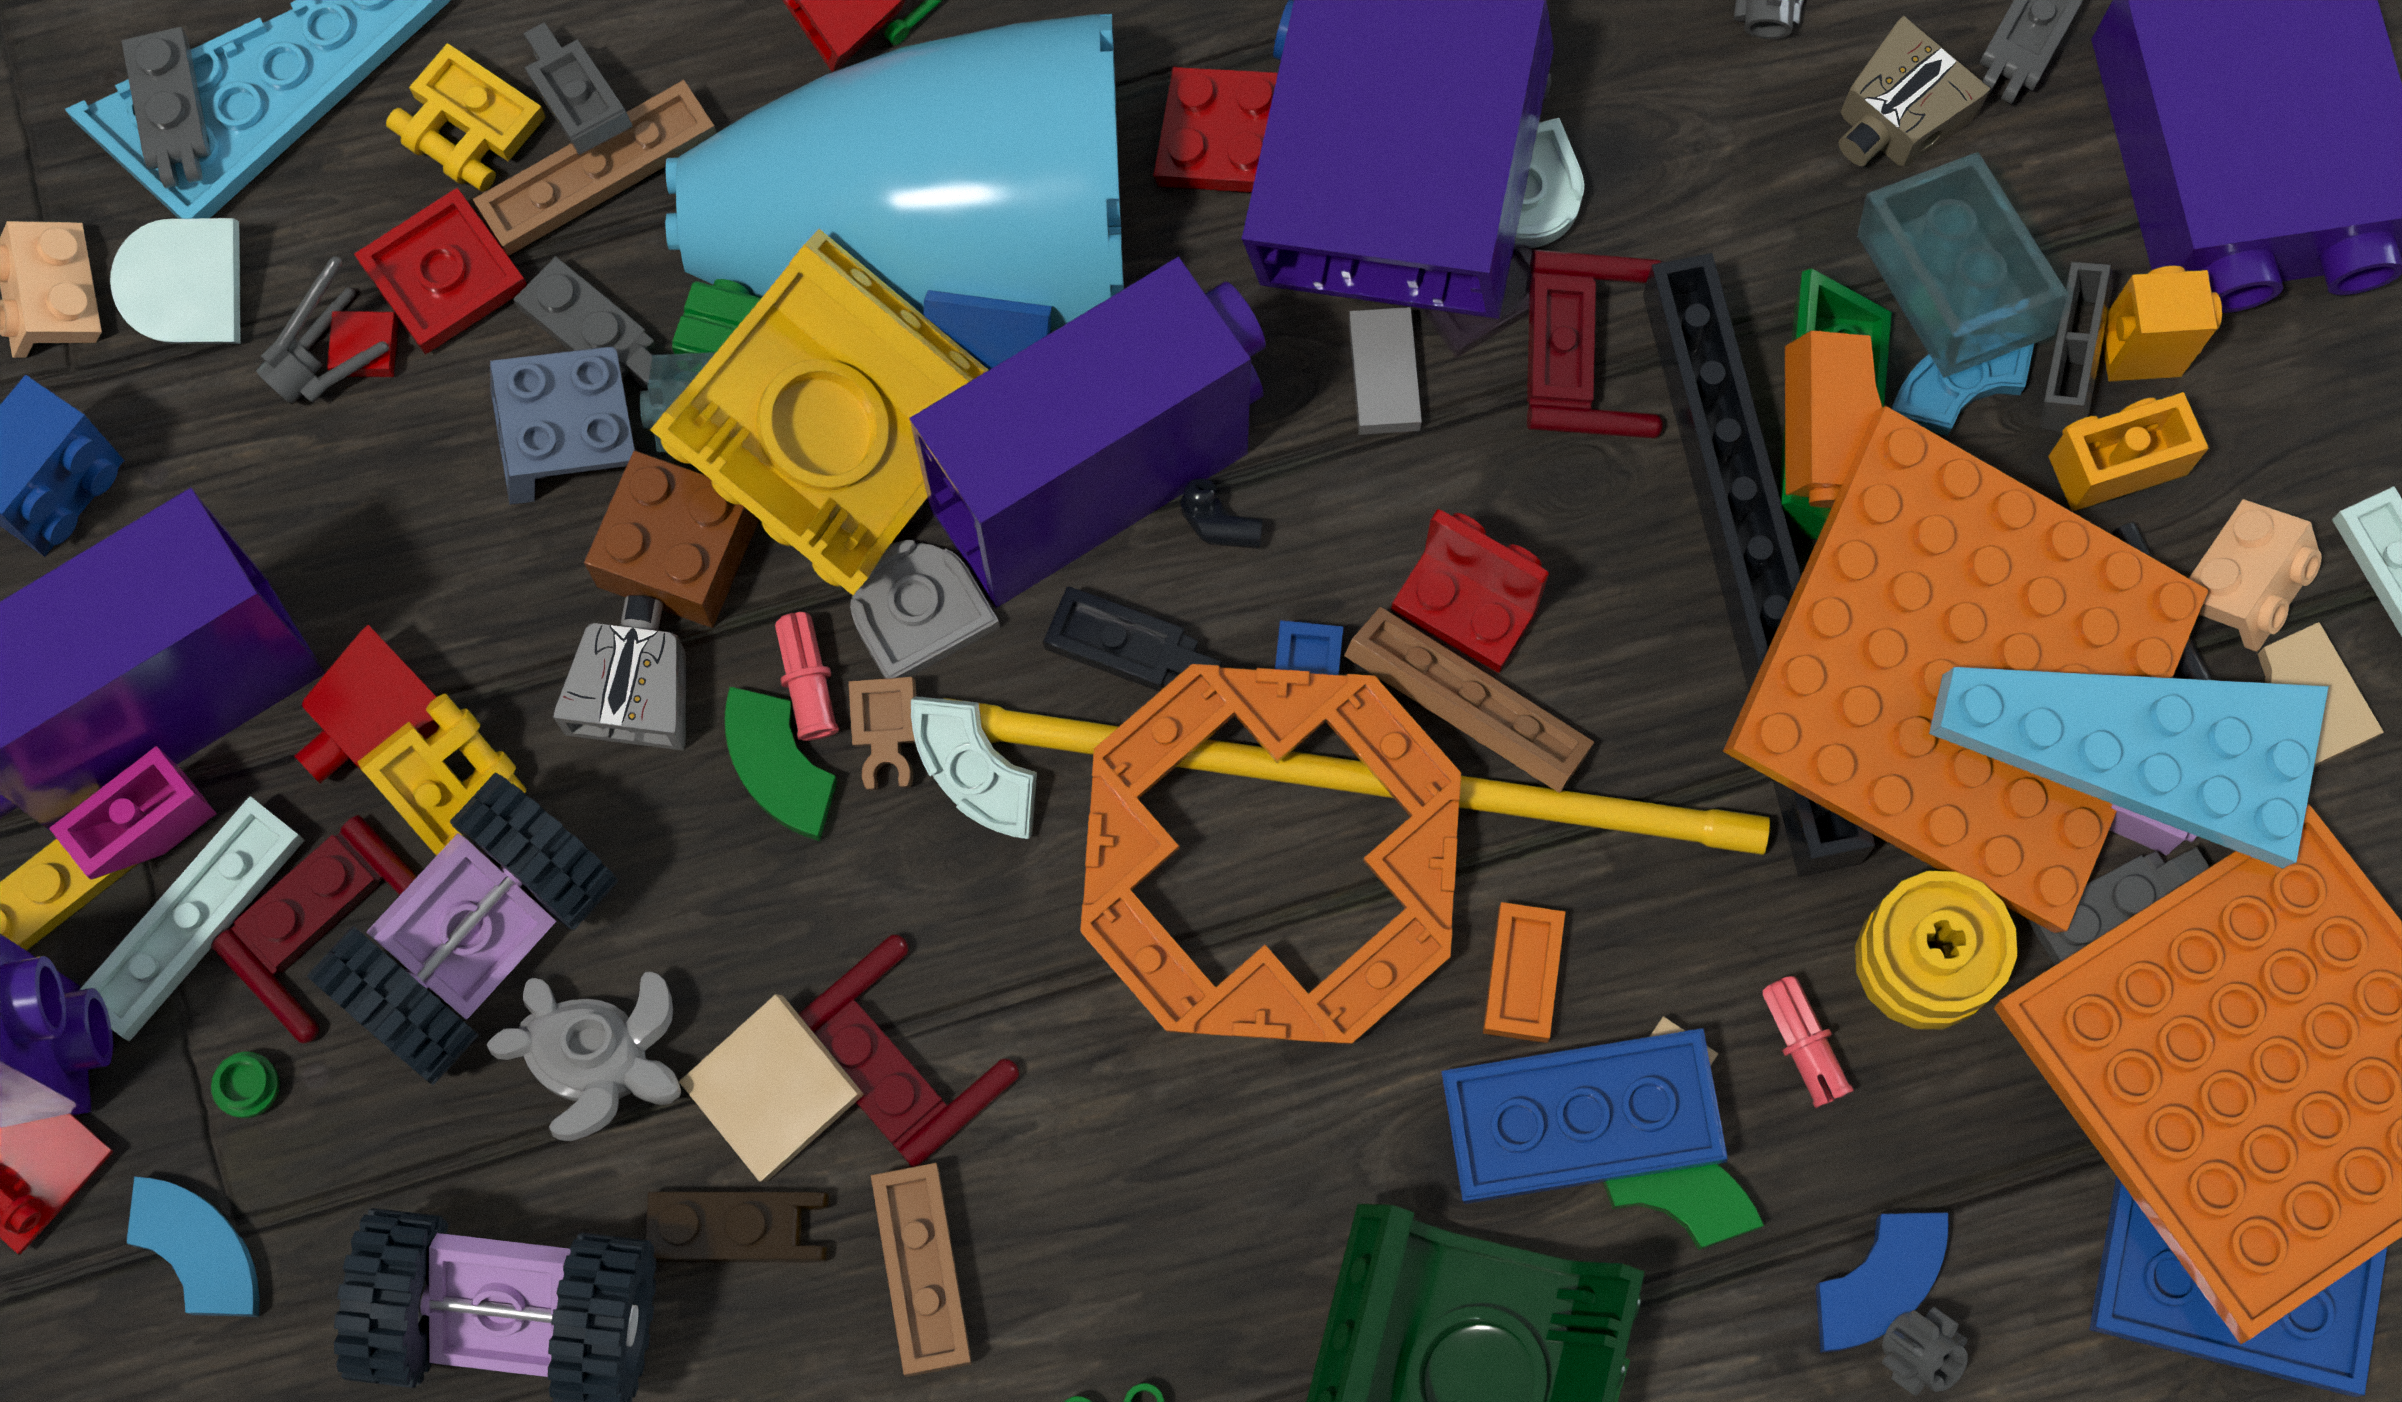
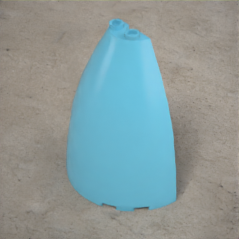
M1092 14L1017 23L901 47L826 74L750 112L679 157L666 159L667 190L669 194H676L677 213L666 214L665 224L668 249L681 251L686 273L710 284H713L716 279L731 280L748 289L749 295L762 298L802 246L818 229H821L922 315L924 299L928 290L1052 306L1050 333L1124 289L1112 14Z

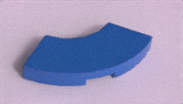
M1948 1213L1881 1214L1877 1217L1874 1243L1862 1264L1845 1277L1820 1282L1816 1285L1820 1353L1846 1350L1871 1342L1884 1335L1890 1324L1898 1316L1918 1308L1933 1286L1943 1263L1948 1237Z

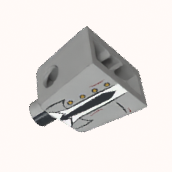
M630 595L625 598L620 626L592 623L586 627L555 707L553 717L565 736L684 751L686 742V655L678 635L658 631L663 609L662 602L651 597Z

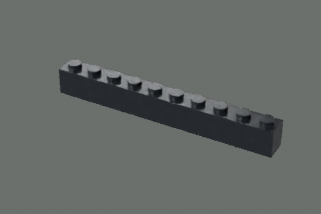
M1713 253L1652 264L1644 288L1643 298L1748 691L1750 692L1801 578V573ZM1772 779L1798 877L1862 864L1875 847L1872 833Z

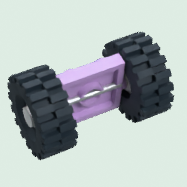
M496 772L450 820L452 826L459 833L455 835L366 932L407 969L404 970L363 933L352 926L307 975L333 1001L432 1085L442 1077L479 1035L429 992L427 988L429 987L467 1020L555 924L556 920L546 911H549L557 920L574 931L618 883V879L578 838L568 832L559 821L550 816L532 798L526 796L521 789Z
M377 1208L369 1209L368 1215H363L360 1220V1231L355 1230L350 1241L352 1252L351 1255L346 1254L343 1270L345 1271L344 1282L339 1284L337 1299L341 1300L340 1308L335 1314L334 1329H338V1336L334 1341V1354L339 1355L336 1366L338 1372H342L341 1378L350 1381L416 1388V1385H420L424 1381V1372L428 1373L432 1363L548 1377V1380H551L549 1394L550 1397H553L552 1402H632V1397L636 1396L639 1388L638 1377L643 1374L645 1366L644 1354L645 1350H648L650 1335L648 1334L650 1321H653L654 1314L652 1299L656 1292V1279H653L656 1270V1258L653 1257L654 1246L650 1244L651 1241L579 1233L577 1239L573 1240L570 1249L451 1235L447 1233L449 1225L446 1220H443V1216Z

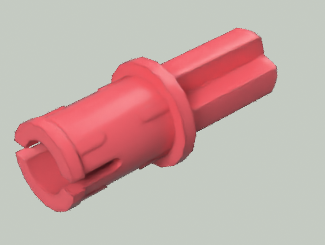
M796 612L781 616L776 621L775 628L786 675L782 676L780 681L784 688H789L798 728V739L811 741L834 735L839 731V727L835 721L826 681L832 674L830 668L822 664L812 617L807 612Z
M1789 976L1775 981L1763 989L1765 1002L1787 1045L1782 1052L1784 1056L1792 1055L1814 1101L1812 1102L1814 1107H1821L1838 1097L1841 1098L1853 1092L1854 1090L1849 1085L1827 1040L1832 1033L1830 1029L1822 1030L1799 980L1795 976Z

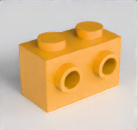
M2164 266L2154 269L2148 274H2136L2130 277L2108 311L2102 342L2108 381L2182 377L2221 325V300L2218 293L2211 292L2208 270L2185 271L2181 266Z
M2182 392L2157 401L2155 398L2143 399L2127 406L2119 413L2100 419L2097 416H2090L2075 421L2062 430V437L2048 457L2073 512L2186 476L2209 447L2185 393Z

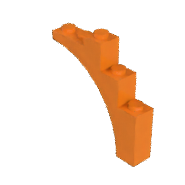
M1809 331L1785 346L1786 495L1792 494L1809 497L1810 506L1832 508L1874 412L1882 408L1875 382L1871 336Z

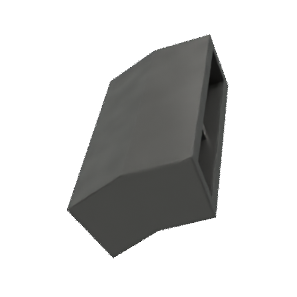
M2071 262L2040 428L2062 433V430L2071 423L2089 416L2114 284L2111 265ZM2078 299L2095 303L2089 334L2072 332ZM2066 361L2083 365L2077 398L2059 396Z

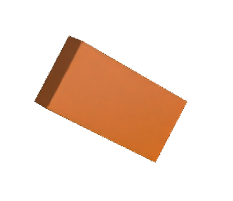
M1500 903L1483 1034L1548 1043L1551 1033L1565 911Z

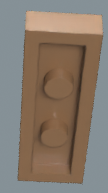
M937 1163L871 1175L904 1376L910 1377L972 1365Z

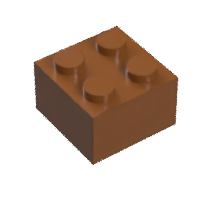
M633 451L584 564L597 588L623 597L640 595L654 598L663 603V611L713 628L759 519L744 506L732 504L722 498L713 488L711 479L706 475Z

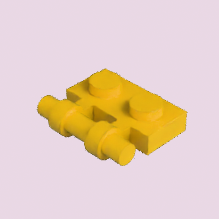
M447 43L409 87L414 98L424 105L414 117L402 108L394 109L387 118L386 127L401 137V144L418 156L427 154L443 165V173L457 183L465 184L468 182L481 192H485L493 184L496 173L482 164L481 158L490 149L506 161H509L546 116L542 106ZM446 121H449L466 133L457 145L438 134Z
M447 694L438 696L426 708L429 715L439 725L437 732L425 740L409 721L358 761L361 770L436 856L459 833L452 826L450 820L495 772L505 777L524 793L526 792L525 786L514 775L516 769L514 763L503 751L495 752L478 732L480 723L468 709L460 710ZM457 749L462 752L475 768L473 774L463 782L457 778L443 761Z

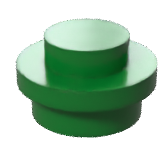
M239 1052L226 1058L215 1070L211 1082V1092L217 1106L225 1113L236 1118H252L264 1113L274 1103L280 1087L279 1075L275 1066L267 1058L254 1052Z

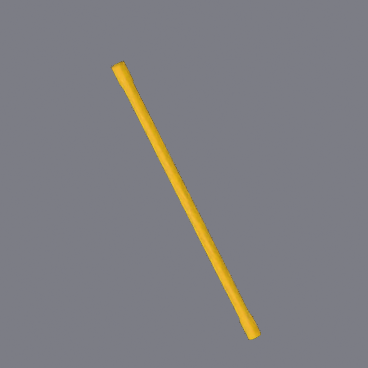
M979 703L981 727L990 743L1008 742L1093 755L1094 748L1119 727L1010 711L997 705ZM1207 739L1176 766L1393 798L1361 761L1291 751L1279 763H1276L1263 747ZM1461 776L1459 808L1699 842L1711 848L1760 855L1765 854L1770 827V819L1767 816L1718 809L1702 811L1564 790L1559 793L1550 788Z

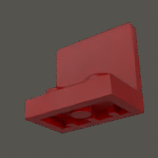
M1437 509L1430 520L1425 551L1392 602L1391 611L1500 673L1538 611L1549 572L1541 567V561L1527 549L1513 544L1505 547L1486 536L1485 529L1471 517L1462 513H1453L1451 516Z

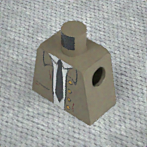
M1903 16L1897 21L1848 92L1841 114L1844 120L1853 127L1839 139V147L1846 158L1858 166L1866 165L1880 150L1897 165L1908 166L1971 123L1978 116L1990 88Z

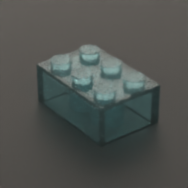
M1979 152L1867 193L1858 237L1943 378L2055 335L2069 294Z

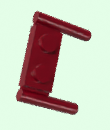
M1533 250L1530 261L1532 281L1530 283L1527 382V402H1529L1527 412V429L1639 438H1657L1662 433L1663 421L1657 414L1591 409V402L1594 397L1596 281L1594 279L1646 283L1651 265L1663 263L1662 261L1657 259Z
M356 815L342 826L340 833L336 836L332 834L233 922L235 924L234 927L219 934L213 940L211 947L299 1043H310L319 1034V1024L274 975L279 971L283 973L380 886L379 882L382 879L400 896L418 876L360 815Z
M892 934L799 1013V1016L863 1092L864 1095L855 1103L897 1149L911 1167H916L1014 1083L1019 1077V1069L1012 1060L1007 1058L1000 1059L949 1105L943 1102L942 1098L860 1005L854 1001L908 954L909 947L906 940L900 935Z

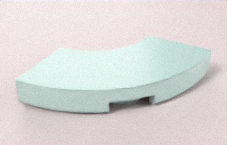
M917 696L912 698L911 721L917 750L929 776L932 775L942 790L957 804L956 808L969 818L996 832L1029 839L1033 831L1037 772L1011 764L993 749L981 727L979 703Z

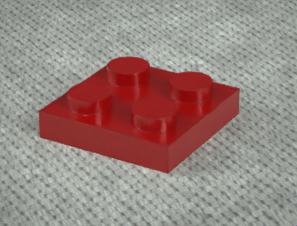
M1173 67L1154 170V178L1158 187L1252 192L1278 73Z
M455 188L354 253L359 264L425 355L517 296L527 286L521 273L458 188Z

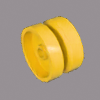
M1926 871L1901 881L1865 920L1855 945L1856 973L1868 999L1888 1018L1913 1029L1943 1030L1968 1020L2008 982L2017 959L2016 927L2004 902L1983 882L1956 871ZM1928 945L1934 946L1935 948L1930 949Z

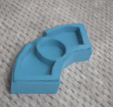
M1995 328L1962 335L1959 340L1943 346L1931 355L1928 354L1916 365L1902 384L1891 409L1933 433L1948 436L1958 415L1972 402L1994 394L2021 395L2026 385L2037 331Z
M134 1177L127 1244L154 1251L173 1266L183 1285L185 1312L191 1315L259 1317L260 1297L255 1266L245 1242L229 1221L215 1206L185 1188L153 1178Z

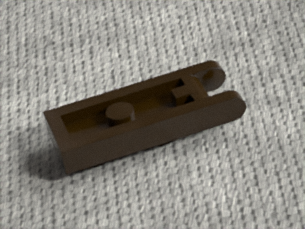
M648 1192L646 1240L651 1241L650 1244L654 1246L653 1257L656 1258V1262H827V1247L820 1245L801 1246L802 1209H828L829 1194L820 1192Z

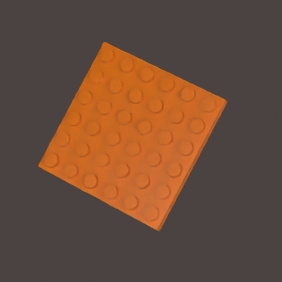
M1885 406L1874 412L1723 752L1940 871H1956L1983 882L2004 902L2007 908L2053 933L2066 932L2117 811L2111 808L2112 803L1929 734L1942 675L1953 667L2172 678L2206 598L2208 589Z
M2310 804L2306 807L2296 863L2282 869L2235 851L2001 999L1994 1007L2002 1021L2240 1345L2402 1237V921Z

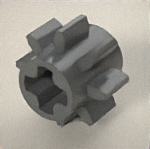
M1935 1307L1928 1312L1926 1317H1923L1915 1310L1898 1316L1886 1330L1882 1343L1883 1351L1887 1355L1882 1360V1364L1893 1371L1891 1379L1914 1396L1921 1392L1924 1385L1935 1393L1952 1387L1963 1375L1968 1361V1354L1964 1348L1967 1344V1338L1957 1332L1959 1324Z

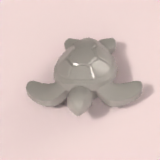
M645 972L641 977L637 1005L630 1017L616 1006L601 1000L578 999L556 1003L547 983L537 978L529 979L523 991V1001L526 1008L532 1014L520 1023L519 1029H503L487 1043L491 1055L497 1059L509 1060L523 1056L529 1069L542 1085L558 1096L576 1101L568 1110L555 1118L549 1126L553 1137L559 1140L574 1141L601 1130L616 1115L619 1099L630 1093L644 1101L658 1105L671 1104L680 1097V1085L673 1071L662 1062L648 1060L645 1056V1050L659 1040L667 1031L672 1022L673 1015L672 996L668 985L663 978L653 972Z

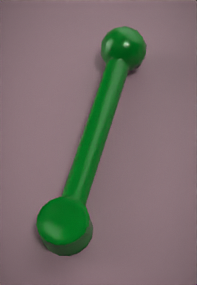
M924 0L904 19L893 21L885 31V38L893 45L900 44L907 37L910 29L943 0Z

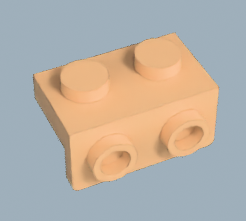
M7 221L0 236V288L2 300H0V335L2 337H9L12 357L26 358L33 343H96L102 330L83 224L71 222Z
M2243 499L2189 577L2190 580L2208 589L2198 615L2239 629L2244 647L2258 652L2268 636L2276 634L2284 625L2289 605L2301 587L2309 585L2319 571L2322 556L2311 522Z

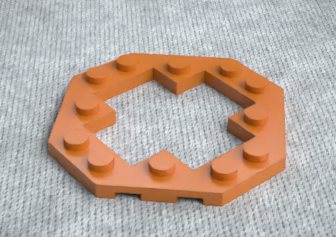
M1191 664L1094 748L1091 805L1085 861L1084 900L1080 932L1167 1032L1353 1044L1451 957L1461 772L1376 676L1309 673L1310 671L1257 668V670L1219 668L1218 665ZM1234 716L1276 763H1279L1323 723L1327 722L1410 816L1407 821L1363 858L1364 863L1405 909L1309 994L1266 945L1262 946L1215 987L1131 891L1180 849L1179 845L1138 799Z

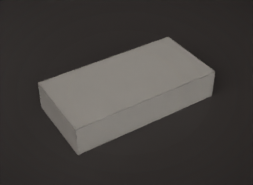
M1411 307L1350 311L1349 332L1358 435L1420 431L1422 421Z

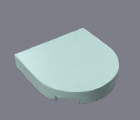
M1560 118L1538 124L1514 248H1535L1557 240L1570 229L1579 213L1584 193V180Z
M234 218L162 219L140 227L123 242L112 264L110 283L115 305L131 327L149 338L170 344H240V238L238 220Z

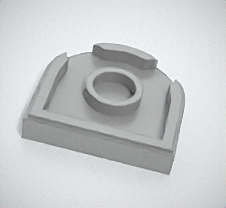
M912 540L890 544L869 578L851 598L850 608L856 629L884 679L911 677L1000 628L999 620L964 562L948 549L944 550L925 543H915Z

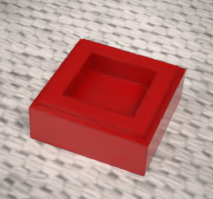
M332 311L328 371L378 342L384 341L389 346L386 353L347 377H394L399 323L395 313Z

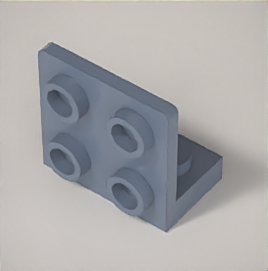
M614 347L490 361V392L509 505L534 502L535 479H542L545 476L627 466L635 449L618 355Z

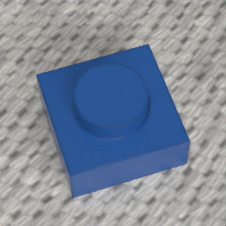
M1280 620L1275 669L1310 671L1309 673L1339 675L1343 627Z

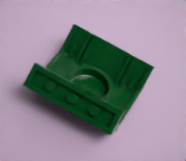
M1357 1204L1306 1402L1615 1401L1617 1389L1624 1378V1358L1632 1324L1640 1309V1289L1645 1271L1622 1263L1566 1260L1452 1233L1414 1220V1212L1395 1205Z

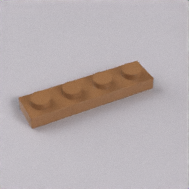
M682 80L627 111L633 127L581 155H578L573 145L569 144L475 197L473 201L479 213L507 256L664 168L667 158H677L716 134L714 124L686 82Z
M1382 607L1377 609L1352 638L1344 655L1373 676L1383 680L1419 703L1425 709L1438 715L1474 738L1480 744L1493 750L1559 793L1582 764L1594 744V741Z

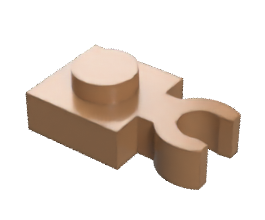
M913 677L848 681L852 745L855 747L871 746V755L867 758L862 768L864 786L870 791L878 790V770L885 764H894L899 772V786L901 788H910L913 782V769L908 759L901 755V744L915 743L911 721V699L916 696L915 679Z

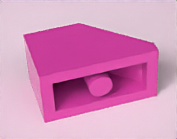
M155 746L49 829L84 874L92 880L164 855L217 813L182 769Z

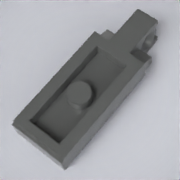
M545 22L523 33L537 61L524 68L533 86L578 155L633 127L624 107L578 39L561 47Z
M556 256L513 299L517 308L568 351L614 347L617 351L622 379L627 375L651 396L654 397L670 380L664 372L665 366L649 353L656 344L647 335L646 330Z
M2197 847L2175 857L2167 863L2163 862L2157 851L2144 858L2140 855L2086 884L2066 932L2053 933L2029 919L2027 921L2054 965H2057L2210 867Z

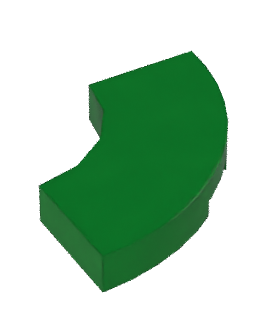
M730 687L725 709V735L733 765L743 785L754 801L775 821L804 837L820 841L837 784L835 775L813 766L798 750L792 734L793 705L791 701Z
M1717 1164L1602 1182L1612 1209L1640 1206L1663 1212L1686 1229L1698 1250L1759 1230L1764 1226L1755 1206L1745 1191Z

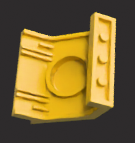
M818 229L802 246L782 274L698 375L657 420L650 431L661 439L663 448L673 458L682 463H691L711 479L713 488L722 498L732 504L744 506L760 519L765 531L775 541L785 546L792 545L812 562L816 573L824 581L836 587L842 586L850 594L854 595L869 578L892 541L927 498L909 418L987 372L988 369L821 229Z

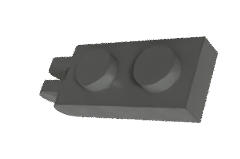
M2014 0L1979 62L1980 65L1989 69L1982 81L1990 88L1989 93H1991L2000 75L2010 79L2001 97L2002 100L2010 104L2013 103L2022 86L2033 91L2083 0Z
M176 27L121 40L142 153L147 168L149 170L158 168L160 179L165 189L178 186L175 164L181 162L189 183L203 180L199 158L210 156L211 153L189 39L182 27Z

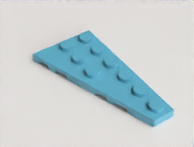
M295 0L290 3L293 8L292 10L264 23L259 17L191 49L211 153L210 156L199 158L203 176L201 181L189 183L181 162L175 164L178 186L165 189L161 182L158 168L151 170L147 168L142 153L129 79L115 85L118 92L90 105L83 100L66 108L65 111L82 130L178 219L211 218L451 0Z
M1953 667L1942 675L1929 734L2283 869L2297 862L2329 686Z

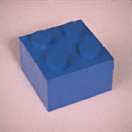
M26 374L0 404V526L45 557L54 545L64 542L72 534L77 525L78 516L95 496L103 494L111 487L116 479L118 468L124 462V459L83 413Z

